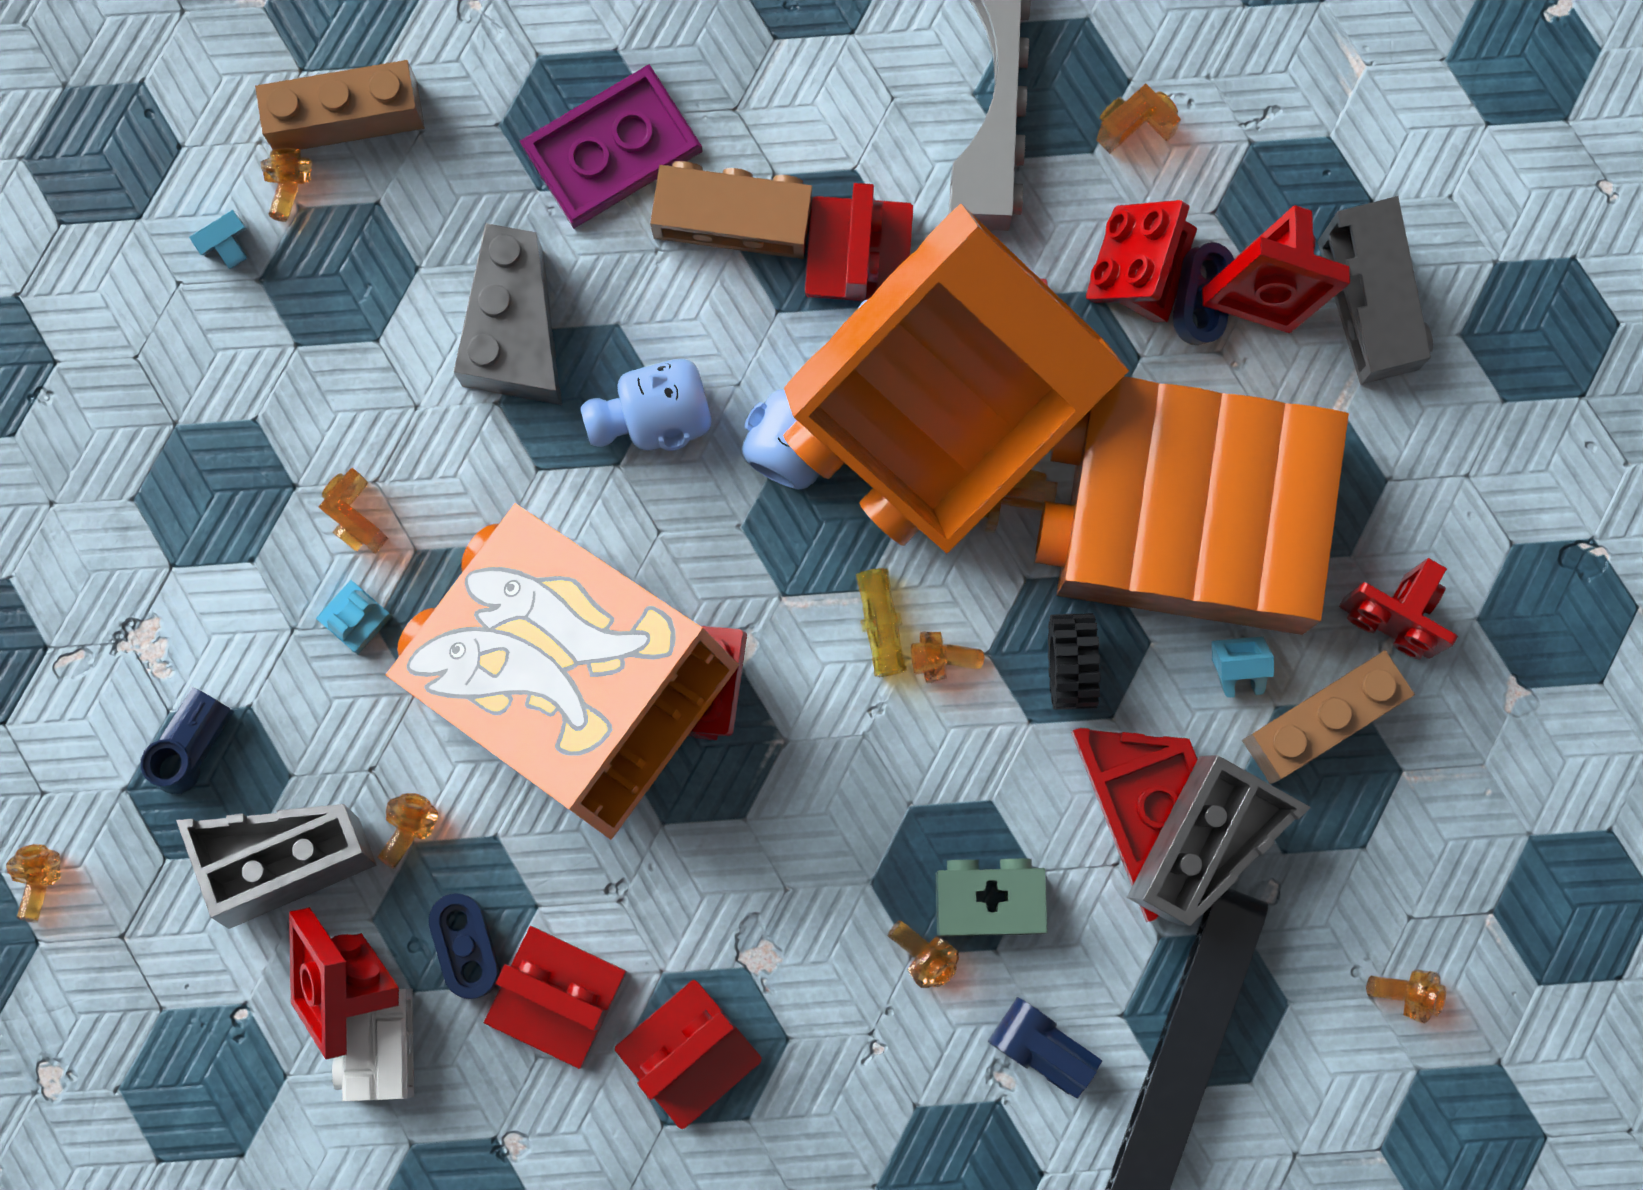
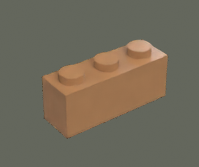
M408 60L255 85L262 134L275 154L425 129L418 83Z
M676 161L672 166L659 165L650 221L653 239L804 259L812 205V185L803 184L804 182L800 178L789 175H777L773 177V180L754 178L751 172L738 168H726L723 170V173L703 171L700 165L687 161Z
M1386 650L1250 734L1242 742L1268 782L1272 784L1299 769L1415 694Z

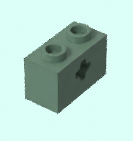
M1001 859L1000 869L979 870V860L947 861V870H939L935 873L937 937L1047 933L1045 868H1032V859ZM988 882L994 883L995 892L1004 893L1005 897L1004 902L995 905L993 913L987 912L986 903L976 902V893L984 891Z

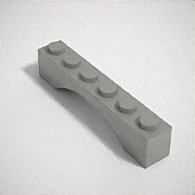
M969 0L987 33L993 55L995 86L993 99L985 121L971 144L953 163L950 178L949 214L962 204L989 230L1009 231L1013 214L1021 215L1023 204V184L1014 183L1015 165L1023 166L1025 155V135L1016 134V119L1026 115L1027 86H1018V69H1027L1029 38L1020 37V20H1029L1031 0Z

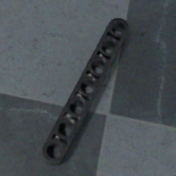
M1229 888L1203 913L1105 1190H1170L1268 911L1267 902Z

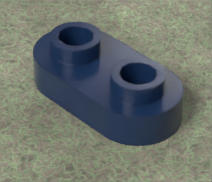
M1210 242L1194 247L1188 251L1183 259L1173 310V325L1178 336L1184 342L1191 345H1202L1219 339L1227 326L1229 314L1203 306L1202 288L1235 260L1232 253L1222 244ZM1202 265L1206 269V278L1201 274ZM1193 313L1197 318V327L1193 321Z
M458 893L445 895L433 905L429 914V928L445 983L451 992L461 998H481L494 989L500 972L484 912L479 903L472 897ZM461 910L467 916V925L464 929L455 931L451 928L449 919L455 911ZM475 961L482 968V976L478 981L472 983L465 978L464 969L468 963Z

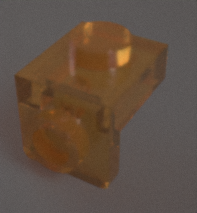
M1145 83L1127 101L1122 97H1118L1102 112L1099 117L1102 123L1096 140L1111 154L1139 127L1147 122L1165 141H1168L1175 135L1181 121L1178 116V109L1166 94L1161 91L1155 93Z
M351 468L345 475L342 473L337 474L327 484L321 495L324 500L318 508L338 524L332 533L357 552L364 545L376 554L388 540V537L350 506L368 485L366 479L354 468Z
M1030 470L984 516L986 517L984 531L995 533L998 526L1001 504L1042 511L1045 501L1055 502L1058 482L1046 481L1047 475L1045 473Z

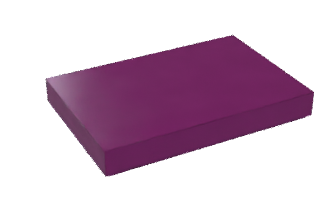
M650 64L520 140L521 147L573 229L657 180L659 165L672 166L676 161H688L703 152L702 145Z

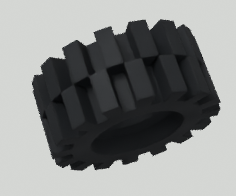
M1093 613L1050 615L1048 624V672L1053 709L1097 708L1099 704L1098 697H1100V655L1098 653L1099 637H1097L1098 628L1097 623H1095V615Z

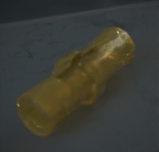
M878 568L857 573L855 576L858 582L864 619L860 623L862 632H867L874 677H886L904 673L907 671V665H905L898 628L903 623L901 613L895 612L890 588L888 568Z

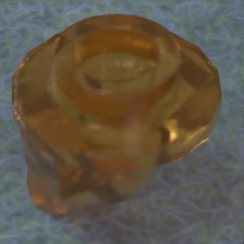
M295 148L270 151V158L260 162L264 181L277 183L268 215L280 222L288 221L298 184H305L311 181L312 160L307 157H301V150Z
M922 631L920 632V642L911 643L915 675L924 674L927 684L947 679L946 665L980 669L984 663L985 656L981 649L951 644L944 645L941 632Z
M405 793L399 797L392 798L387 803L386 821L395 826L396 830L377 856L387 866L395 869L415 838L423 840L431 835L438 820V811L426 797L416 793Z
M33 844L18 849L15 856L6 863L7 873L11 876L12 881L26 884L17 914V919L22 921L38 922L47 885H53L60 878V854L55 850L48 849L45 845Z
M898 920L892 926L887 936L915 958L907 970L912 976L913 981L920 988L940 987L952 979L956 973V965L959 960V952L952 945L937 936L928 943L901 920Z
M1414 970L1409 981L1370 976L1366 985V992L1369 997L1405 1001L1403 1015L1424 1024L1430 1020L1431 1016L1437 1017L1441 1013L1446 1000V987L1441 985L1439 973L1433 971Z

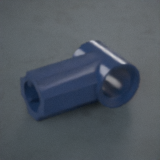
M192 687L160 739L150 744L144 750L141 757V771L144 777L151 784L170 794H182L190 790L198 781L200 765L232 717L234 711L208 694ZM172 755H179L181 758L179 772L170 779H162L160 775L162 762Z
M1017 997L988 1042L1026 1069L1029 1066L1065 1093L1078 1099L1094 1078L1103 1060L1055 1028L1057 1023Z

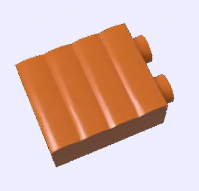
M960 204L928 235L918 249L896 268L873 296L847 319L828 343L818 350L787 383L784 391L792 415L797 421L783 434V437L794 452L822 477L830 479L845 463L866 481L872 489L859 501V504L869 518L895 542L905 546L921 530L948 554L1129 372V369L1101 336L965 206Z
M1124 376L1051 449L1050 461L1076 465L1070 505L1050 501L1044 502L1037 537L1035 563L1060 567L1056 596L1303 635L1321 622L1349 413L1316 406L1283 403L1259 397L1219 393L1189 386L1160 384Z

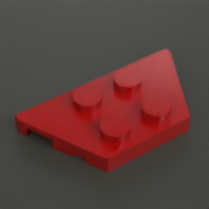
M1089 728L1075 729L1071 734L1131 886H1133L1198 759L1188 738L1154 737L1129 732L1114 733L1095 731ZM1140 906L1146 922L1153 921L1159 917V915Z

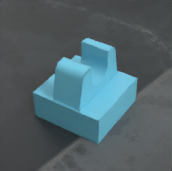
M231 210L189 237L200 255L204 256L216 249L229 269L248 258L234 238V236L247 229L234 210Z
M350 580L316 619L358 655L392 618V615L356 583Z
M1264 637L1212 641V661L1218 672L1220 684L1225 695L1229 698L1235 697V684L1240 679H1251V687L1255 695H1262L1266 690L1268 677H1274V656Z

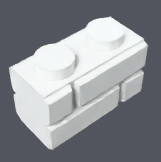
M399 989V1006L346 1018L347 1055L335 1057L332 1065L333 1087L335 1090H342V1101L407 1099L414 1097L413 989Z

